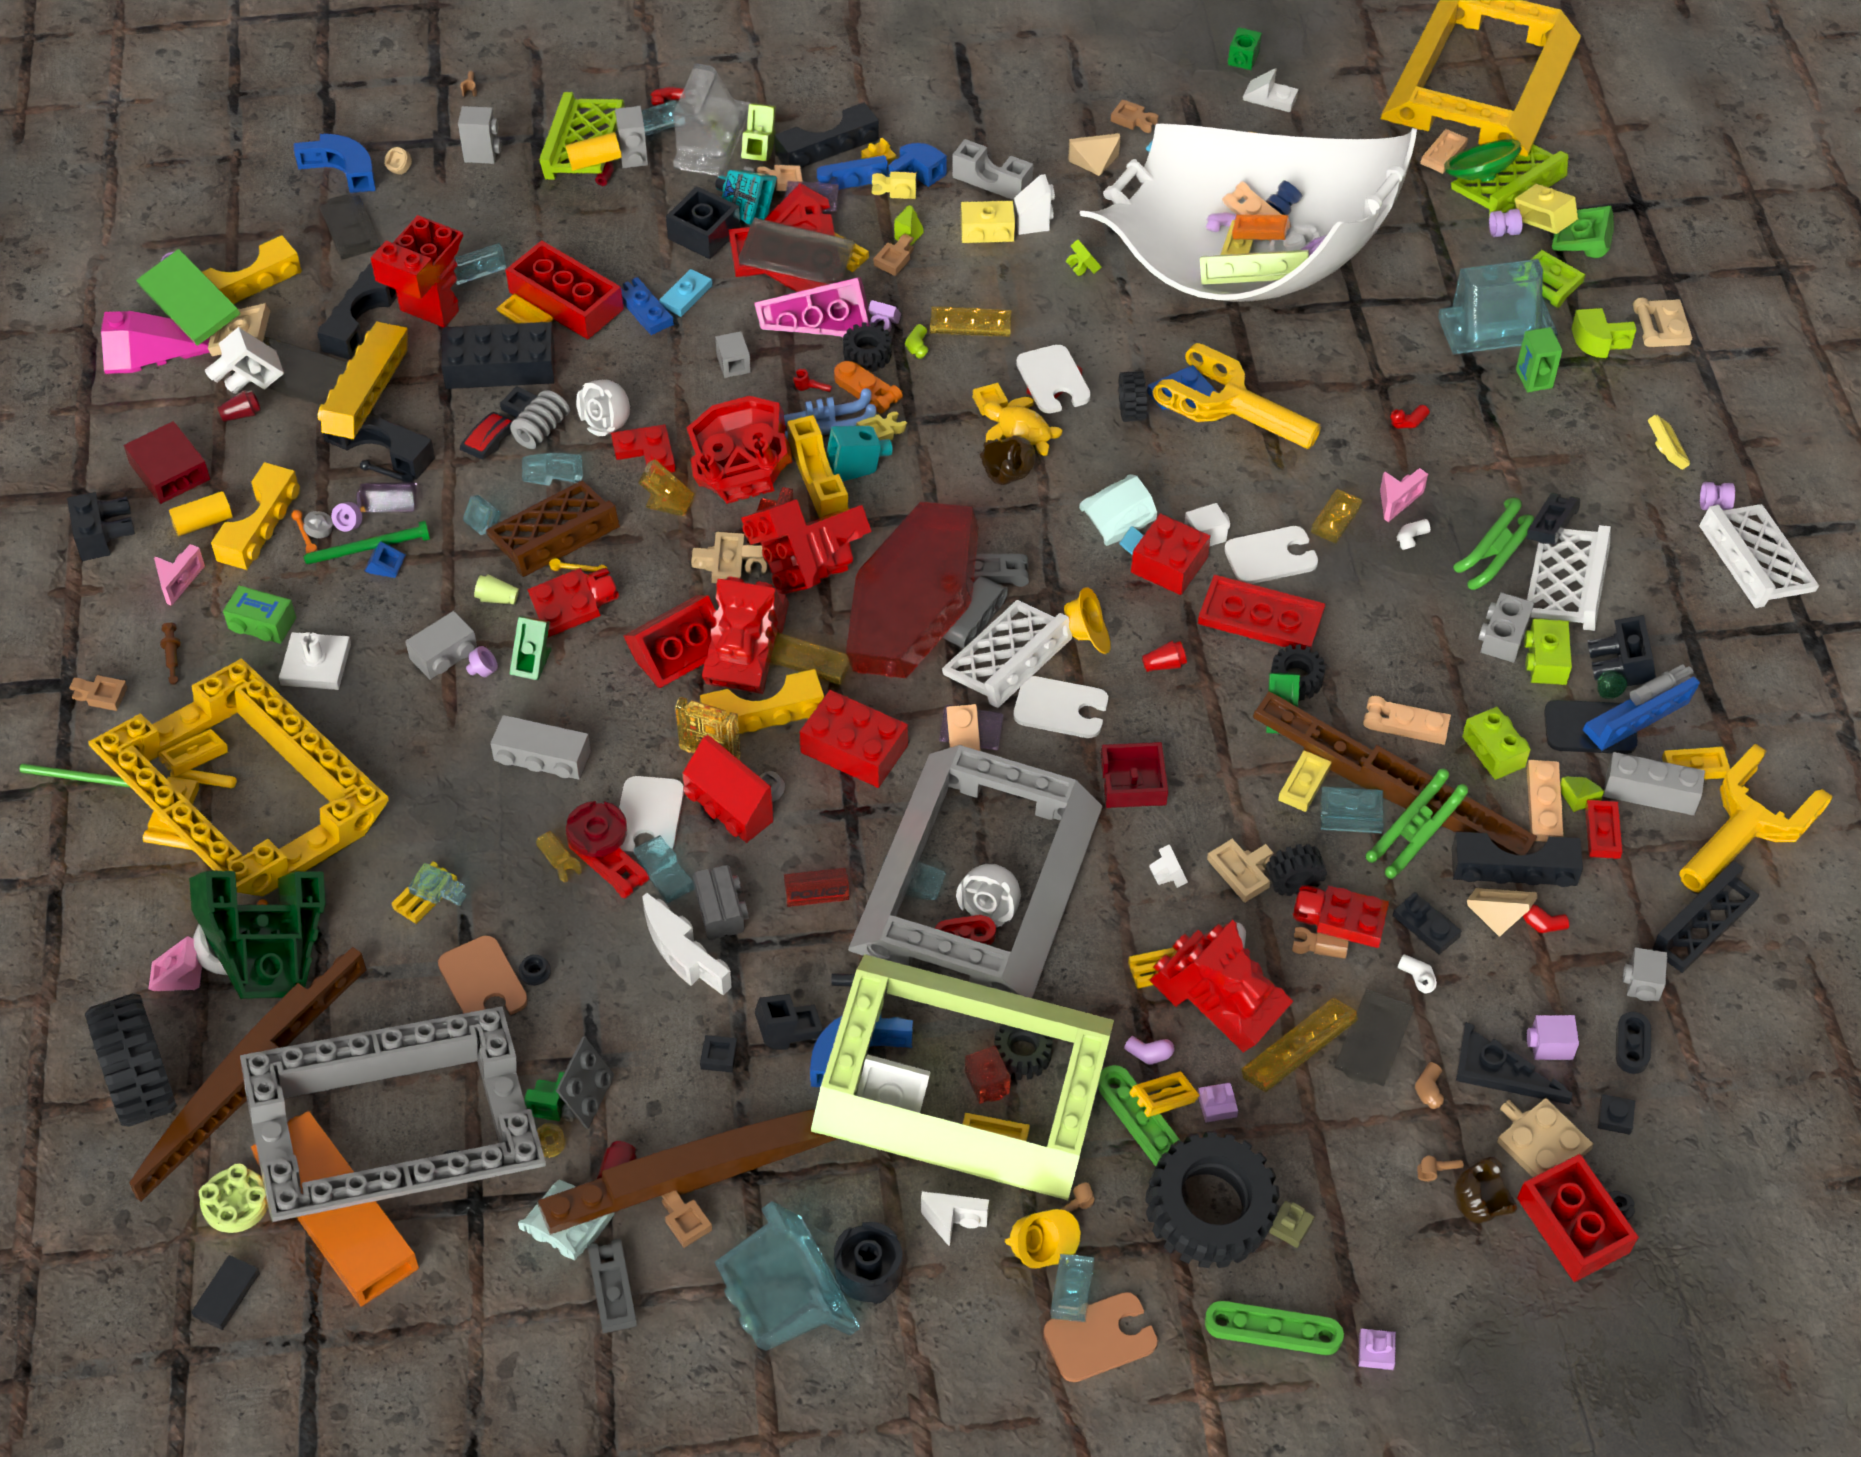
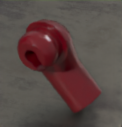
M611 161L605 162L602 173L597 174L595 182L598 185L606 186L615 168Z

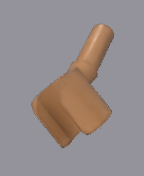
M472 71L468 72L467 80H464L460 85L463 97H465V93L469 90L473 92V96H477L476 85L473 81L474 72Z
M1426 1156L1417 1167L1418 1179L1433 1181L1437 1178V1171L1463 1168V1161L1442 1162L1437 1161L1433 1156Z
M1086 1182L1077 1185L1073 1189L1076 1199L1070 1201L1069 1204L1060 1210H1066L1070 1213L1079 1207L1081 1209L1090 1208L1094 1203L1090 1184Z

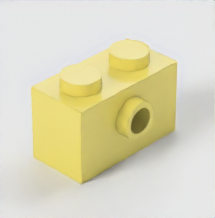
M1535 184L1515 198L1516 209L1520 210L1523 223L1554 234L1559 233L1578 220L1575 197L1552 188Z
M1013 201L961 202L962 243L1014 242L1015 220Z

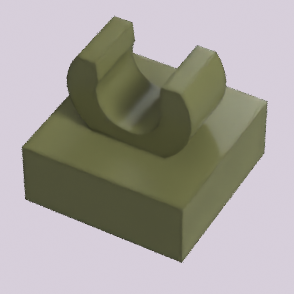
M1284 1201L1269 1233L1298 1248L1311 1228L1315 1216L1305 1211V1208L1294 1202L1291 1204Z

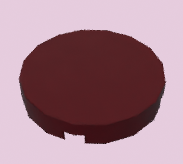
M596 801L586 802L577 806L567 818V841L572 849L581 855L590 857L606 856L616 851L624 843L627 836L625 815L620 808L609 802H604V804H596Z

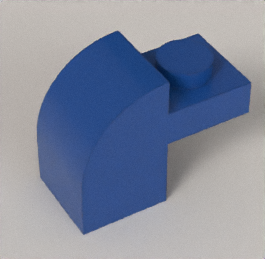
M911 143L900 147V158L888 165L889 177L890 172L916 173V179L929 187L946 176L947 156L928 144Z

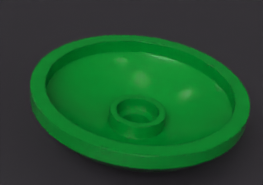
M1499 140L1469 148L1447 160L1444 164L1445 171L1453 177L1465 180L1481 179V182L1493 180L1496 178L1497 173L1505 170L1518 157L1521 145L1517 140Z

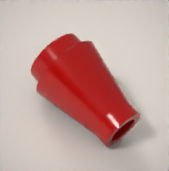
M1172 640L1152 652L1142 655L1146 672L1181 668V665L1187 663L1181 641L1174 643Z

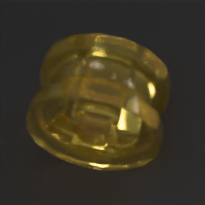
M552 1123L544 1124L537 1129L544 1157L559 1155L565 1147L562 1129ZM552 1136L554 1144L547 1145L545 1137Z

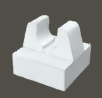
M1170 844L1159 849L1162 857L1149 866L1158 885L1174 881L1178 888L1188 883Z

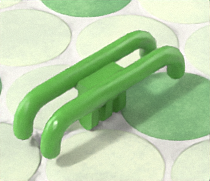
M1512 497L1505 500L1504 507L1506 510L1475 549L1466 558L1454 564V571L1462 573L1473 567L1480 559L1496 554L1490 565L1480 575L1468 581L1469 589L1476 590L1492 580L1527 536L1528 528L1535 519L1530 514L1522 515L1518 518L1520 527L1514 534L1507 528L1508 524L1521 509L1522 502L1519 498Z
M1442 768L1438 770L1433 779L1375 846L1366 853V860L1369 863H1375L1400 835L1410 842L1394 862L1385 869V876L1387 878L1394 879L1407 866L1466 797L1468 787L1464 784L1458 785L1452 795L1431 818L1433 812L1426 805L1449 777L1447 769Z

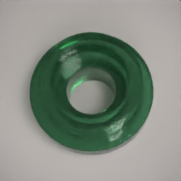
M1616 671L1603 673L1597 681V691L1605 699H1613L1620 696L1627 687L1625 677Z

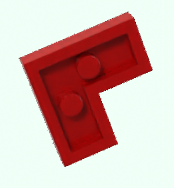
M666 424L611 433L616 460L644 456L648 476L675 472V463Z

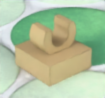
M742 545L741 557L743 561H747L745 564L747 574H751V567L754 563L761 564V572L766 574L768 566L762 555V546Z

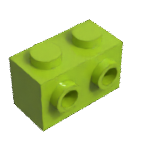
M1498 707L1489 709L1466 720L1462 737L1495 780L1526 767L1531 750L1525 738L1520 737L1509 717L1504 716Z

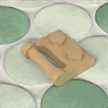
M1638 298L1633 302L1634 312L1638 314L1644 332L1642 338L1645 346L1662 347L1691 344L1692 335L1680 299L1648 301L1646 298ZM1650 314H1654L1659 333L1654 330Z

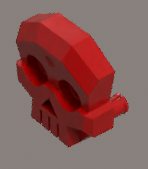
M746 396L712 405L686 427L696 454L691 458L693 478L699 487H705L714 491L726 504L739 501V499H747L749 496L755 497L760 495V493L774 492L773 484L779 473L786 465L793 462L791 447L785 436L784 411L778 402Z

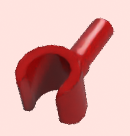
M798 369L796 371L797 378H793L795 387L799 391H805L809 388H816L827 392L832 390V386L810 379L808 371L805 369Z

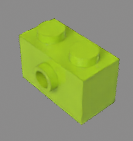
M1533 619L1530 630H1526L1524 635V647L1529 648V653L1526 655L1525 668L1526 671H1530L1531 683L1567 685L1572 668L1569 622Z

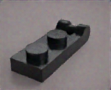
M1551 493L1528 528L1527 539L1538 541L1542 544L1555 545L1572 516L1578 513L1580 498L1573 496L1563 498L1561 494Z

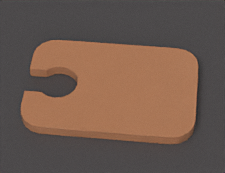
M482 936L440 956L438 960L440 972L463 1014L485 1010V1002L494 996H499L506 1001L505 1007L509 1015L521 1011L527 1005L526 992L495 938Z
M1128 1292L1117 1294L1055 1317L1045 1324L1044 1338L1064 1379L1070 1382H1079L1148 1356L1155 1351L1157 1337L1151 1325L1142 1328L1136 1335H1126L1119 1329L1118 1324L1122 1318L1127 1316L1135 1317L1144 1313L1139 1299L1134 1294Z

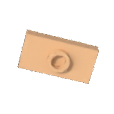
M1445 129L1422 156L1420 164L1443 174L1445 172V162L1462 152L1467 146L1468 138Z

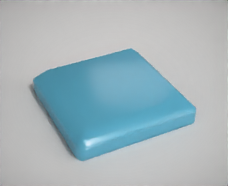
M1131 526L1119 544L1130 554H1133L1134 548L1144 535Z

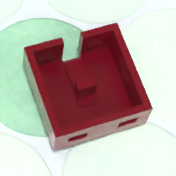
M1162 742L1102 745L1100 759L1102 777L1105 778L1104 795L1106 808L1167 805L1168 786Z

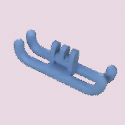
M864 388L861 391L860 398L850 403L834 405L833 397L827 398V406H823L822 399L816 400V408H813L811 401L805 402L806 411L784 415L785 426H787V421L814 415L822 435H828L832 426H856V423L875 417L876 406L869 404L872 394L870 389ZM866 408L865 414L861 417L837 422L835 420V416L855 413ZM785 431V436L788 440V432Z

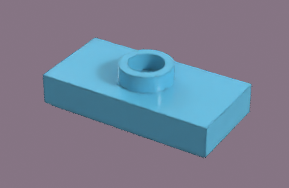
M690 269L659 299V302L666 310L682 317L712 287V279Z

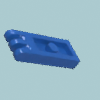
M638 277L632 279L633 286L629 281L623 283L624 290L621 288L623 304L650 335L674 325L671 314Z

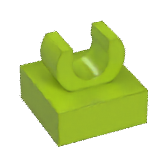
M1079 239L1071 245L1076 254L1070 255L1066 262L1071 268L1078 263L1073 269L1078 276L1084 274L1087 267L1093 274L1102 268Z

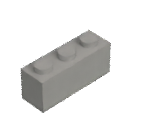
M505 715L502 716L490 743L494 761L503 765H515L534 772L542 771L556 774L561 778L569 777L578 780L591 753L589 735L587 733Z
M1613 752L1606 772L1603 797L1695 815L1703 792L1705 770Z

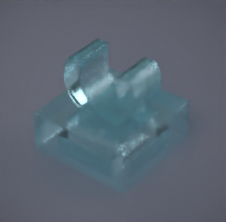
M480 495L470 496L463 521L480 535L487 534L486 529L490 528L492 524L498 523L501 512L497 511L492 504L488 503Z

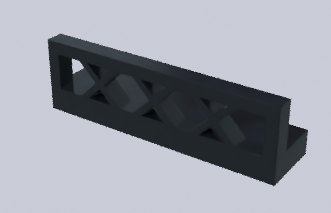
M1733 861L1658 933L1652 950L1666 952L1667 962L1681 973L1693 964L1758 900L1759 894L1739 880L1744 867ZM1734 889L1747 899L1744 902H1730L1728 893ZM1711 910H1725L1726 919L1724 921H1711L1709 912ZM1706 928L1707 938L1692 939L1691 929ZM1673 947H1687L1689 956L1682 961L1670 950Z

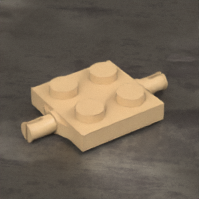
M1546 1098L1532 1110L1524 1113L1511 1100L1506 1101L1500 1108L1513 1123L1509 1129L1498 1137L1497 1143L1532 1177L1578 1154H1581L1583 1157L1592 1150L1593 1143Z

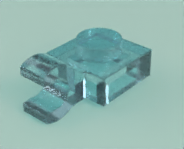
M426 863L423 864L408 886L411 894L435 904L442 897L461 906L467 897V894L462 892L465 888L464 884L453 880L450 873Z

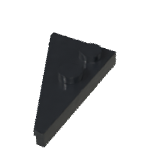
M1465 1022L1456 1081L1540 1099L1546 1098L1550 1101L1570 1105L1572 1092L1568 1091L1563 1084L1554 1078L1552 1081H1549L1534 1071L1536 1066L1515 1052L1506 1050L1503 1044L1497 1040L1489 1041L1474 1031L1475 1026L1473 1024Z

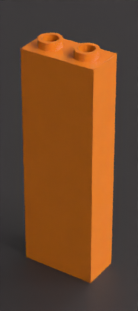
M309 1111L301 1116H295L287 1122L294 1156L296 1155L299 1168L301 1191L303 1182L354 1172ZM256 1144L251 1146L257 1164L260 1166ZM376 1201L296 1217L360 1307L419 1269L415 1253Z

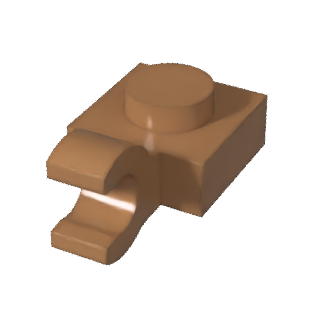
M903 234L895 245L888 242L874 257V266L896 276L910 260V254L914 247L909 244L913 241V237Z
M97 675L94 682L73 678L69 688L75 690L72 696L75 700H87L89 706L117 711L127 690V685L124 680Z
M676 1190L662 1195L664 1198L662 1203L670 1213L665 1217L666 1223L683 1248L712 1231V1224L694 1199L684 1204Z

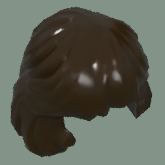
M1017 435L1000 441L997 438L995 440H988L983 444L984 449L980 453L982 465L985 467L988 477L994 483L1000 485H1007L1025 478L1036 462L1032 443Z
M1495 1156L1486 1157L1465 1170L1458 1177L1454 1187V1198L1458 1209L1474 1223L1487 1222L1495 1216L1512 1214L1517 1210V1203H1515L1514 1198L1502 1182L1500 1173L1503 1167Z

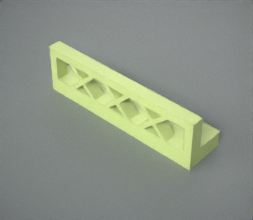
M1309 250L1201 256L1202 285L1280 280L1309 258Z

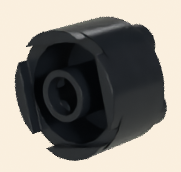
M871 1221L862 1222L860 1226L852 1229L849 1227L844 1230L838 1237L834 1247L837 1286L846 1295L858 1301L876 1304L885 1301L897 1289L903 1275L902 1247L894 1231L884 1224Z

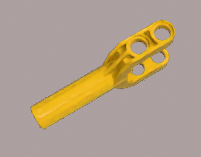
M1196 343L1188 349L1185 359L1189 366L1193 365L1202 375L1225 385L1220 393L1213 391L1209 397L1173 379L1161 380L1153 389L1154 399L1159 404L1196 422L1216 421L1235 414L1306 449H1310L1315 444L1320 434L1321 424L1247 390L1244 385L1245 373L1238 360L1200 343ZM1193 352L1200 354L1203 362L1195 360ZM1216 364H1222L1226 368L1227 373L1220 372ZM1162 387L1169 389L1172 397L1166 396L1162 392ZM1191 399L1196 404V408L1188 406L1185 400Z
M1754 744L1726 773L1725 779L1719 788L1723 807L1730 815V819L1682 868L1679 873L1682 883L1693 892H1702L1754 837L1772 842H1796L1822 814L1833 796L1823 789L1816 790L1789 820L1784 817L1785 814L1781 811L1776 815L1773 814L1762 804L1747 796L1746 793L1749 789L1743 786L1757 772L1758 765L1766 754L1765 749L1758 744Z

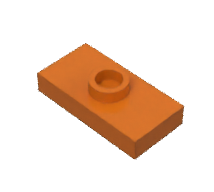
M1236 215L1232 230L1233 239L1285 240L1289 217L1288 215Z

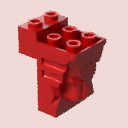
M417 215L393 243L385 241L370 257L375 281L396 289L400 311L440 327H446L459 312V302L451 291V287L457 280L454 271L457 267V262L454 256L458 253L460 243L464 237L463 232Z
M797 499L767 507L741 517L745 536L749 539L750 545L761 543L762 555L765 561L768 562L771 570L773 585L776 589L781 590L783 594L809 589L821 583L820 579L848 571V565L853 562L850 541L859 539L863 535L872 532L862 505L837 511L805 523Z
M729 576L726 580L718 578L716 600L719 609L713 615L716 626L711 629L712 641L709 646L708 657L704 663L702 678L707 685L763 694L776 635L782 636L789 601L781 590L773 588V585L766 582L758 581L754 585L744 583V580L737 577Z
M1233 919L1223 927L1218 923L1208 934H1203L1199 929L1190 936L1184 933L1172 945L1175 951L1169 957L1165 954L1155 963L1153 968L1156 972L1149 979L1175 1007L1188 998L1242 1052L1256 1045L1293 1002L1284 993L1285 991L1282 988L1275 987L1272 981L1263 976L1259 963L1250 959V951L1248 948H1243L1237 923Z

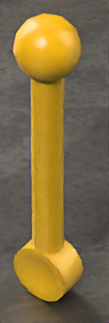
M557 558L549 562L550 568L553 571H557L560 568L573 570L581 568L582 571L594 572L601 568H607L603 564L596 567L561 563Z

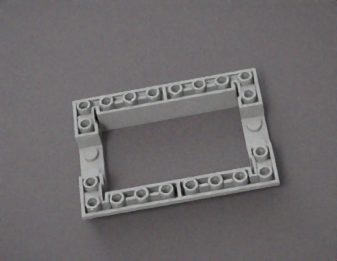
M962 745L929 754L852 938L849 951L910 966L912 959L916 958L970 975L969 982L1033 998L1100 816L1102 805L1075 779ZM982 785L1037 801L1035 816L1049 820H1061L1011 952L896 917L948 787L958 789L962 794L977 798Z
M502 1006L240 1055L247 1103L269 1213L273 1222L546 1166L531 1109H526L516 1073V1054ZM478 1061L499 1140L498 1144L303 1182L301 1191L299 1168L296 1155L294 1156L284 1098Z

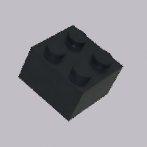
M696 186L666 215L668 239L711 259L729 241V229L740 228L739 206Z

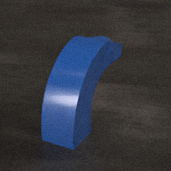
M320 134V141L294 143V153L298 169L337 168L346 173L350 193L376 191L370 155L357 141L341 135Z
M881 1011L879 1021L875 1024L869 1047L891 1046L912 1048L913 1020H905L901 1017L882 1018ZM842 1016L829 1024L815 1043L810 1065L811 1087H821Z

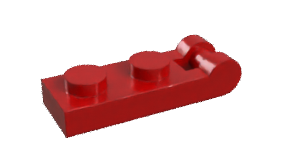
M569 844V848L611 884L624 899L633 893V889L637 885L642 886L649 881L647 872L620 848L606 856L590 857L581 855L572 849ZM627 871L630 876L624 879L621 875Z

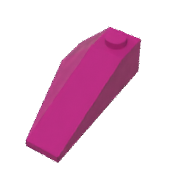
M861 277L754 303L760 328L765 330L844 336L849 328L853 330V325L858 324L859 327H862V323L867 322V326H870L868 305Z
M134 311L104 312L101 337L105 374L134 373L141 371V366L157 363L160 366L167 364L166 360L181 356L187 359L210 353L208 350L210 337L197 346L171 318Z

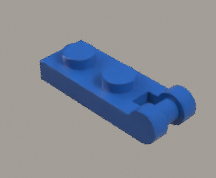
M885 155L819 167L817 169V179L819 180L817 192L826 196L834 190L872 184V174L876 173L888 177Z

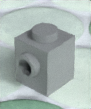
M1635 947L1629 964H1625L1622 982L1627 983V996L1635 997L1642 1001L1660 1000L1666 983V952Z

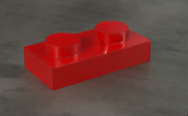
M1587 800L1585 813L1589 857L1620 859L1622 855L1618 802Z

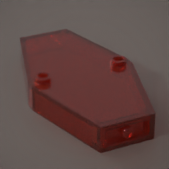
M920 502L859 569L855 578L846 654L853 672L907 679L968 609L972 601L979 528L973 507Z

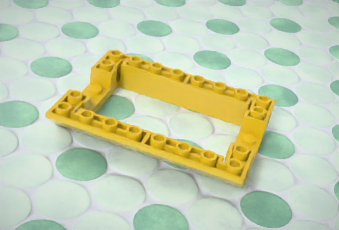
M1440 0L1381 114V119L1425 131L1430 130L1436 117L1463 123L1468 126L1481 128L1479 145L1499 140H1517L1521 145L1519 155L1527 157L1578 46L1581 35L1562 10L1523 0ZM1486 15L1494 19L1527 25L1529 28L1526 42L1540 47L1544 46L1514 111L1424 88L1455 23L1461 24L1467 29L1479 30Z
M242 658L193 684L194 702L154 724H151L140 713L88 741L89 746L213 871H235L237 893L265 896L278 888V878L294 871L305 872L362 838L389 801L388 796ZM236 713L329 801L328 804L319 808V826L280 849L269 839H266L253 847V851L243 857L242 853L150 763L151 760L159 757V752L202 733Z

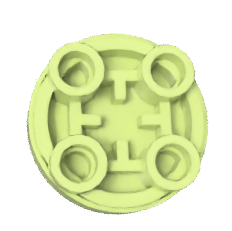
M234 1164L229 1169L219 1172L199 1190L200 1208L205 1220L210 1226L222 1232L235 1233L247 1230L257 1224L268 1209L263 1178L253 1170L247 1169L243 1164Z

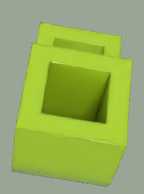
M749 104L747 130L743 132L741 158L760 161L770 159L776 130H774L776 106Z
M1603 308L1576 310L1571 328L1578 347L1585 353L1599 358H1607L1609 350L1630 349L1636 333L1634 322L1607 323Z

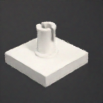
M292 632L279 675L280 685L339 690L351 646L350 637L310 634V632Z
M867 1054L856 1096L920 1113L931 1071Z

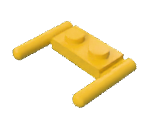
M188 770L175 777L170 772V777L168 776L167 778L192 805L199 791L200 783L226 788H234L237 783L236 778L233 776L197 770ZM153 811L147 825L148 830L143 834V842L192 850Z

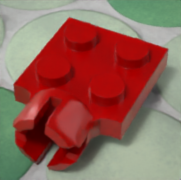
M578 568L527 589L538 618L550 622L547 638L601 616L599 608L619 598V592H614L616 585L613 578L608 575L610 571L607 568H601L589 574H584L582 569Z
M1301 885L1294 906L1293 919L1302 923L1317 925L1318 933L1379 948L1389 901L1329 885L1326 891L1308 885Z

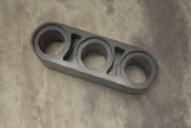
M983 576L978 577L943 620L939 636L964 649L982 632L1006 600L1008 589Z

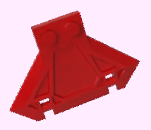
M799 183L759 226L729 229L735 277L767 274L795 292L842 282L843 276L834 275V271L840 270L841 265L831 214H823L822 211L830 208L829 200Z

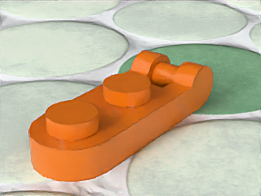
M844 361L837 364L834 369L835 383L856 398H860L861 391L864 388L870 389L872 396L869 404L875 405L876 411L880 414L887 411L891 403H896L903 397L901 390L897 386L888 385L857 363Z

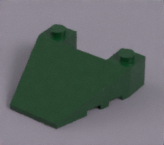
M204 871L189 878L191 910L240 999L283 998L297 983L304 988L306 987L312 962L310 955L313 943L317 940L319 932L317 930L320 913H323L326 903L323 872L294 871L278 878L280 905H238L235 871Z

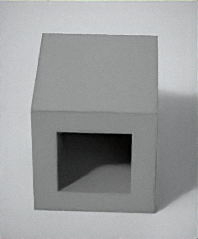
M742 331L715 336L716 354L724 378L751 373L749 351Z

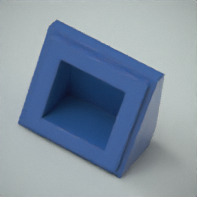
M380 541L372 552L364 571L370 574L395 578L406 554Z

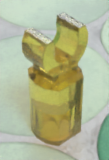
M548 831L538 837L536 841L537 847L551 865L557 868L561 881H568L567 873L565 872L567 869H574L578 875L582 873L580 862L576 858L570 857V853L552 831Z

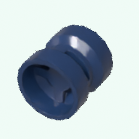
M1283 180L1278 186L1276 194H1271L1266 202L1282 215H1288L1291 212V206L1297 204L1303 196L1294 185Z

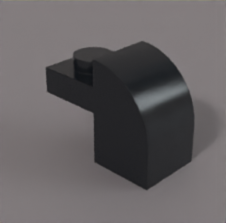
M790 994L760 997L758 999L755 1016L763 1041L769 1048L786 1050L791 1042L818 1039L824 1031L815 1004L794 1007Z

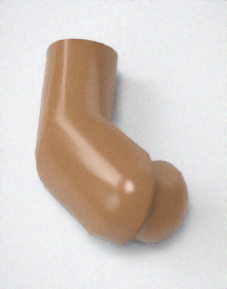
M1433 1062L1428 1063L1415 1084V1090L1424 1104H1428L1431 1109H1437L1444 1102V1096L1439 1093L1440 1090L1436 1085L1442 1069Z

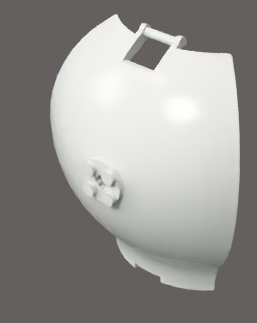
M1156 124L1152 146L1144 167L1137 159H1132L1118 180L1104 190V197L1112 200L1114 205L1099 211H1080V216L1094 218L1108 225L1122 238L1135 257L1151 273L1182 292L1202 298L1232 302L1257 301L1281 297L1309 287L1334 273L1355 256L1376 233L1392 208L1404 183L1415 145L1417 129L1412 128L1410 133L1392 138L1325 139L1260 134L1189 125ZM1136 175L1140 183L1143 184L1128 199L1121 191ZM1283 180L1294 185L1303 197L1297 204L1291 206V212L1288 214L1291 228L1287 230L1285 240H1271L1270 242L1268 240L1254 239L1250 253L1301 250L1314 238L1327 235L1310 257L1280 280L1202 285L1200 257L1220 255L1230 228L1220 225L1218 232L1209 231L1206 228L1208 223L1206 219L1210 214L1226 212L1235 214L1224 204L1222 198L1228 193H1233L1236 190L1235 187L1241 181L1245 182L1264 201L1271 194H1276L1278 186ZM1242 197L1238 202L1242 204L1246 200Z

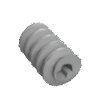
M548 390L540 392L537 398L533 399L531 404L526 406L525 410L512 421L510 428L513 437L522 446L528 449H535L536 443H541L544 437L550 434V430L555 429L557 423L563 420V416L569 414L570 408L567 402L555 392Z

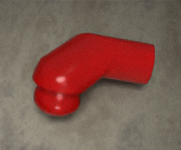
M665 87L655 89L650 95L652 97L651 104L656 107H662L665 103L664 99L685 101L686 88Z
M1421 404L1408 415H1405L1404 410L1396 409L1390 414L1391 424L1397 429L1416 428L1429 415V409Z

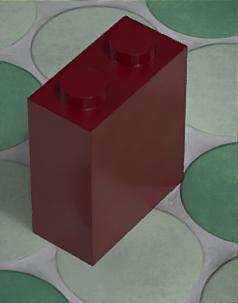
M174 421L123 445L129 464L160 504L211 480L205 460Z

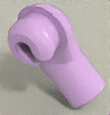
M1226 212L1210 214L1206 219L1208 221L1206 228L1209 231L1218 232L1220 225L1230 227L1232 219L1235 220L1236 215Z
M1134 1036L1128 1039L1124 1047L1126 1051L1146 1064L1165 1061L1172 1056L1175 1050L1174 1044L1168 1039L1145 1044Z

